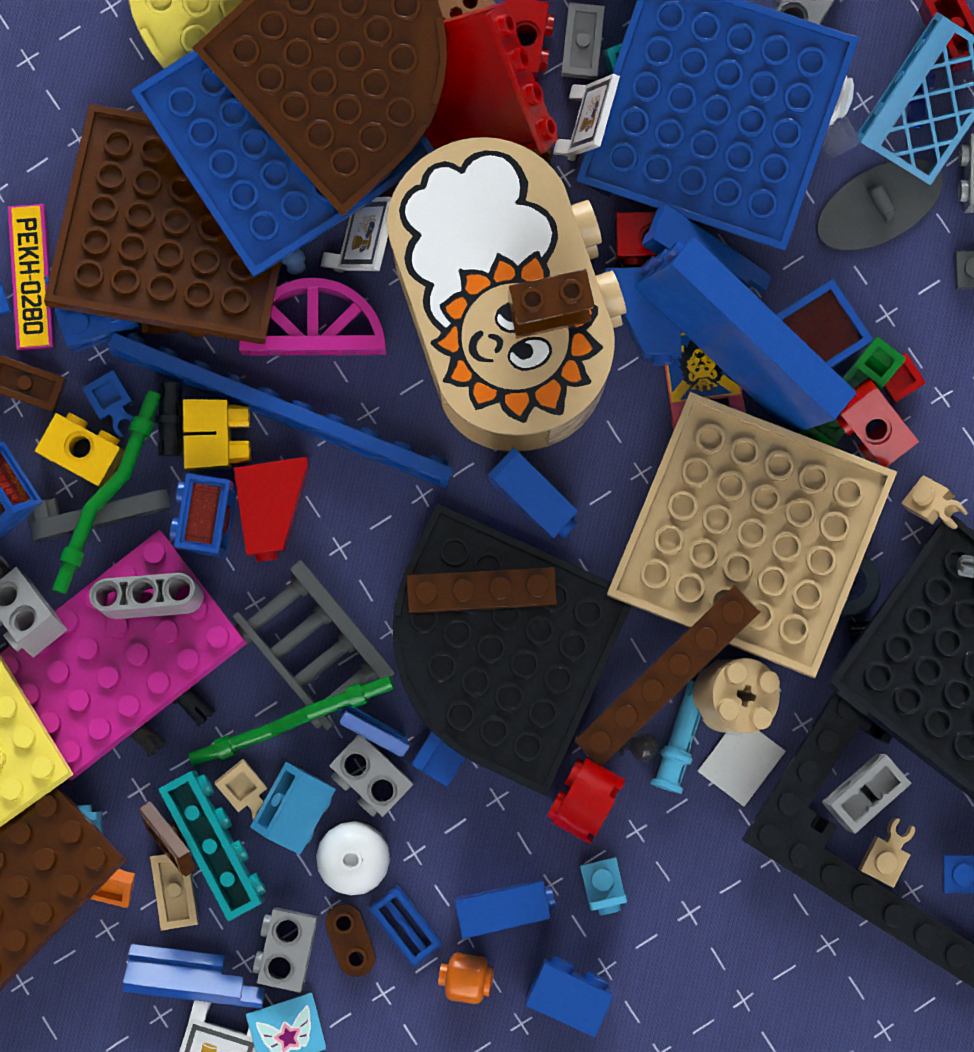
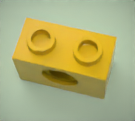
M70 412L66 418L56 413L35 452L101 488L113 475L124 454V450L117 446L120 440L103 430H100L98 435L85 429L88 422ZM82 439L89 440L91 445L89 453L81 458L76 457L73 451L75 444Z

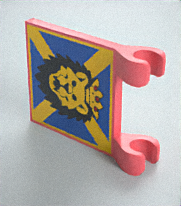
M681 332L680 358L673 359V364L664 366L672 429L674 430L690 392L713 401L728 399L729 407L746 413L741 387L690 338Z

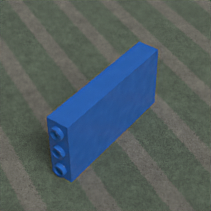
M695 237L683 244L677 241L669 250L665 248L656 257H650L639 269L638 272L642 276L634 286L783 428L798 433L833 421L856 395L857 392Z

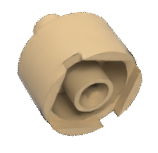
M748 658L722 659L705 668L698 675L693 690V702L695 708L699 709L704 719L702 721L706 726L717 732H757L768 728L777 712L780 699V680L775 672L757 660Z

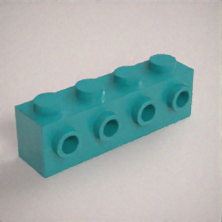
M190 771L159 788L158 790L227 921L229 922L265 902L262 894L267 892L264 883L257 872L251 875L245 864V861L249 859L247 851L240 840L233 841L227 830L232 826L231 821L223 807L216 809L210 797L215 792L205 774L199 776L197 771Z

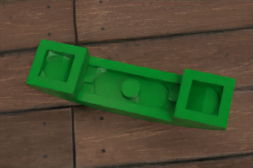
M877 336L842 379L854 389L867 378H870L880 391L906 358ZM835 419L798 432V434L835 447L836 443L845 434V431Z

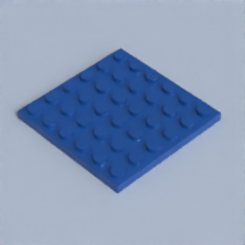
M637 0L612 73L620 76L601 146L586 151L576 181L657 209L667 204L690 220L786 251L859 37L746 0Z
M194 50L130 90L138 105L253 278L361 210L376 197H381L398 186L401 179L412 166L435 150L424 135L413 152L346 215L342 216Z

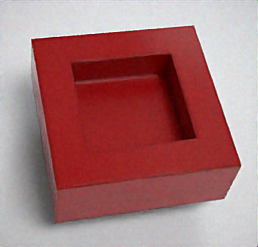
M907 353L902 355L906 360L883 387L893 404L926 384Z

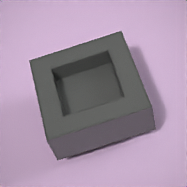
M956 251L954 253L955 290L974 289V251Z

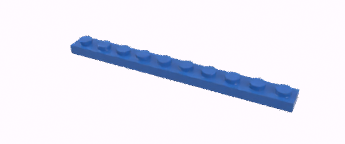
M113 332L108 348L114 357L219 399L227 400L234 405L249 407L250 411L446 490L448 488L453 468L448 466V461L439 456L429 454L426 458L414 453L415 449L404 442L394 441V444L381 440V435L369 428L361 427L360 431L346 426L347 421L333 414H327L326 417L312 412L313 408L304 402L293 400L291 404L279 399L280 395L269 388L259 387L256 390L246 386V381L234 374L226 373L225 377L211 372L212 367L204 362L192 360L189 363L179 359V355L169 348L159 346L156 350L144 345L145 341L134 334L125 333L124 336Z

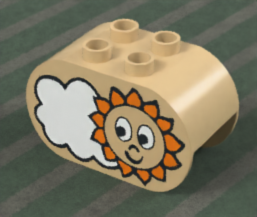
M489 137L463 139L444 145L423 157L404 175L393 193L387 215L388 235L396 272L441 405L451 424L463 436L483 447L509 452L514 447L518 452H526L551 446L578 430L598 405L613 361L615 348L613 328L623 325L621 315L626 313L624 298L613 270L595 276L590 261L599 257L597 244L602 243L596 216L589 200L571 205L565 186L555 170L543 158L524 146L511 141ZM587 269L594 300V307L589 309L592 319L591 323L516 339L508 305L509 285Z

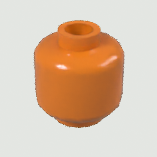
M456 952L450 957L448 964L441 963L438 985L445 986V995L448 1000L479 1004L484 996L490 997L494 967L489 966L488 960L484 956Z

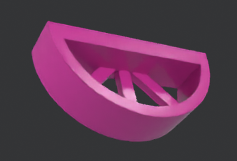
M302 278L276 287L270 318L289 336H267L265 345L246 341L239 342V351L242 356L387 355V346L381 323L369 303L350 287L324 278ZM319 293L333 295L350 303L351 306L319 336ZM307 294V336L276 306L292 297ZM360 313L367 319L374 332V335H339Z

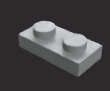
M569 2L561 77L597 80L605 6Z

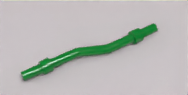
M150 390L147 391L138 416L133 417L129 427V431L132 433L118 470L84 505L69 546L64 547L59 561L62 564L52 590L66 595L76 568H80L85 554L82 551L96 514L130 479L145 437H150L154 427L152 419L161 398L160 394Z
M386 676L362 685L361 682L346 687V692L303 707L264 726L234 737L226 735L215 739L214 744L189 753V760L192 766L195 767L216 758L221 760L235 756L238 750L276 737L315 718L350 705L353 708L368 703L369 698L394 690L393 681L390 676Z

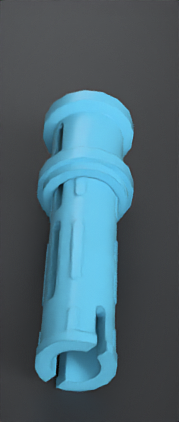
M691 680L687 683L668 746H664L660 751L662 760L657 776L650 783L655 787L677 794H682L683 788L680 785L687 765L692 763V754L689 752L701 717L699 709L695 708L693 702L695 681Z

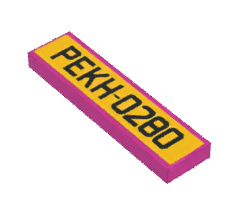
M44 204L8 206L16 349L18 351L55 349L52 307H47L44 303L47 290L44 277L50 276L46 206Z

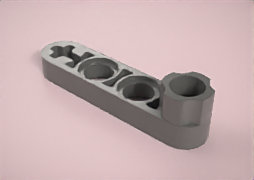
M168 490L149 492L106 503L96 514L91 530L170 510L172 507ZM57 499L42 500L43 503L27 516L33 542H42L72 535L82 509L60 514Z

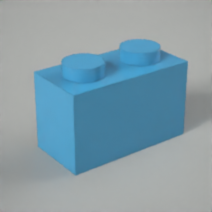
M285 762L250 827L266 839L301 855L305 845L311 841L314 829L323 812L329 808L336 789L320 778Z

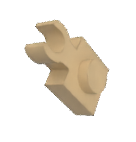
M924 475L901 502L907 511L933 525L938 517H940L952 529L958 527L950 518L953 513L962 512L964 515L968 514L960 502L952 500L955 496L948 488Z
M242 759L215 781V785L238 812L248 806L251 809V815L254 820L265 801L260 794L267 789V786L248 763Z
M896 817L892 818L888 823V836L884 841L875 836L858 870L892 888L897 883L910 857V854L901 850L904 843L911 840L915 833V827L909 825L906 833L899 836L896 833V826L900 819Z

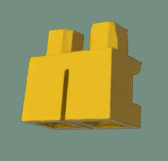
M183 399V432L187 435L184 436V469L187 472H202L203 470L212 469L228 470L232 469V464L250 462V441H231V428H250L249 407L231 405L227 400Z

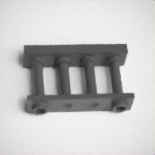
M302 560L290 568L291 572L295 575L290 580L292 584L249 620L240 612L232 616L238 623L235 628L247 644L251 641L256 644L306 706L314 704L315 701L305 691L304 687L348 651L351 654L357 650L365 659L360 665L362 669L327 698L346 692V687L360 682L362 685H365L371 679L375 681L378 678L381 679L386 676L392 678L396 675L394 670ZM310 593L318 603L313 608L315 612L275 646L270 648L257 631L300 595L305 597ZM333 621L342 632L337 636L339 640L294 677L281 662V659L324 623L329 625ZM329 714L310 720L316 729L322 725L326 730L334 727V724L327 717Z

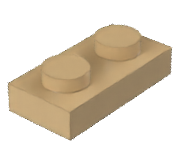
M166 854L150 856L161 931L198 925L199 918L192 873L186 877L182 876Z

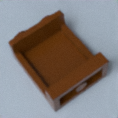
M587 269L509 285L508 305L516 339L591 323L592 319L589 309L594 307V300Z

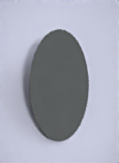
M915 159L916 167L928 173L933 163L922 159ZM894 162L879 165L860 174L834 194L822 210L817 223V235L820 241L825 246L834 250L858 251L878 246L896 238L918 223L936 203L943 186L941 171L931 185Z

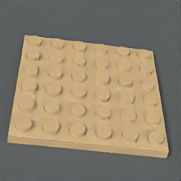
M690 392L607 596L690 629L735 585L761 612L728 644L815 679L897 471Z

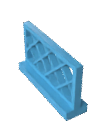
M936 12L855 137L868 148L875 150L931 185L974 121V104L972 107L958 110L954 91L974 86V35ZM954 33L966 39L969 55L952 59L948 58L946 45ZM942 53L943 61L936 62ZM970 60L973 80L953 85L950 65ZM944 67L948 86L928 91L925 77L931 69ZM921 85L922 92L915 94L919 86ZM949 92L953 111L933 116L929 96ZM924 98L927 117L907 122L905 108L912 100ZM964 114H966V116L964 117V119H963L962 122L960 123V117H959V115H964ZM901 115L902 123L895 125ZM954 117L956 131L952 137L937 141L934 121ZM929 123L932 142L912 147L909 128ZM903 129L907 148L891 152L881 145L889 132ZM946 145L940 153L939 146ZM933 148L936 161L928 173H925L916 167L913 153ZM908 154L909 162L899 156Z

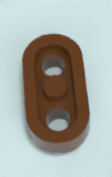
M351 904L335 906L326 917V929L339 966L349 976H364L373 968L376 954L363 916L359 909ZM346 916L350 919L351 926L349 929L342 930L338 927L337 920L339 917ZM357 951L363 955L364 960L362 964L354 965L351 963L350 954Z

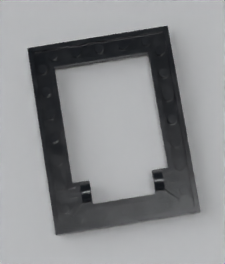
M833 691L741 840L974 988L973 943L824 849L838 826L817 815L815 811L808 808L857 728L886 745L893 738Z

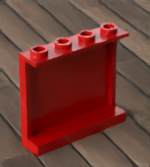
M497 3L444 20L448 60L446 80L438 109L425 133L433 148L436 150L444 145L463 139L489 137L511 141L529 150L538 148L540 154L545 153L558 140L557 126L554 119L548 114L543 101V90L540 84L535 81L530 68L529 55L521 46L516 33L515 20L511 13L507 11L505 3Z

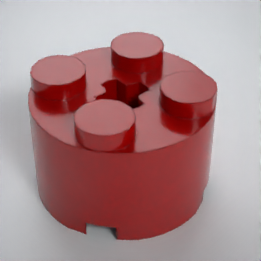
M578 758L564 783L570 787L569 791L566 793L560 790L547 816L553 819L551 823L591 845L594 836L600 830L616 800L617 793L622 789L626 779L588 758L585 761Z

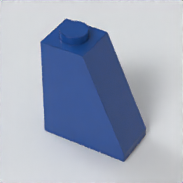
M641 267L605 268V272L613 270L626 306V313L622 314L621 318L642 360H651V365L655 366L673 364V359L680 358L682 353L681 329L634 286L642 276L638 272Z
M514 447L488 474V482L552 541L558 535L564 539L578 524L573 519L577 515L578 510Z
M543 879L458 896L455 899L462 939L551 919L549 910L556 908L552 886L545 888Z

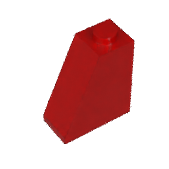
M307 457L234 468L246 555L256 557V562L277 560V553L286 552L310 470Z

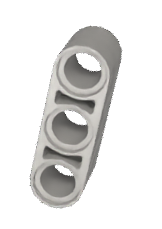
M169 573L101 579L93 584L90 589L89 598L93 607L106 617L125 619L193 613L202 605L204 594L201 587L184 573ZM190 586L188 597L177 601L176 594L178 590L182 587ZM148 589H153L154 593L151 600L141 604L140 597L142 593ZM111 592H117L116 601L110 606H104L106 596Z

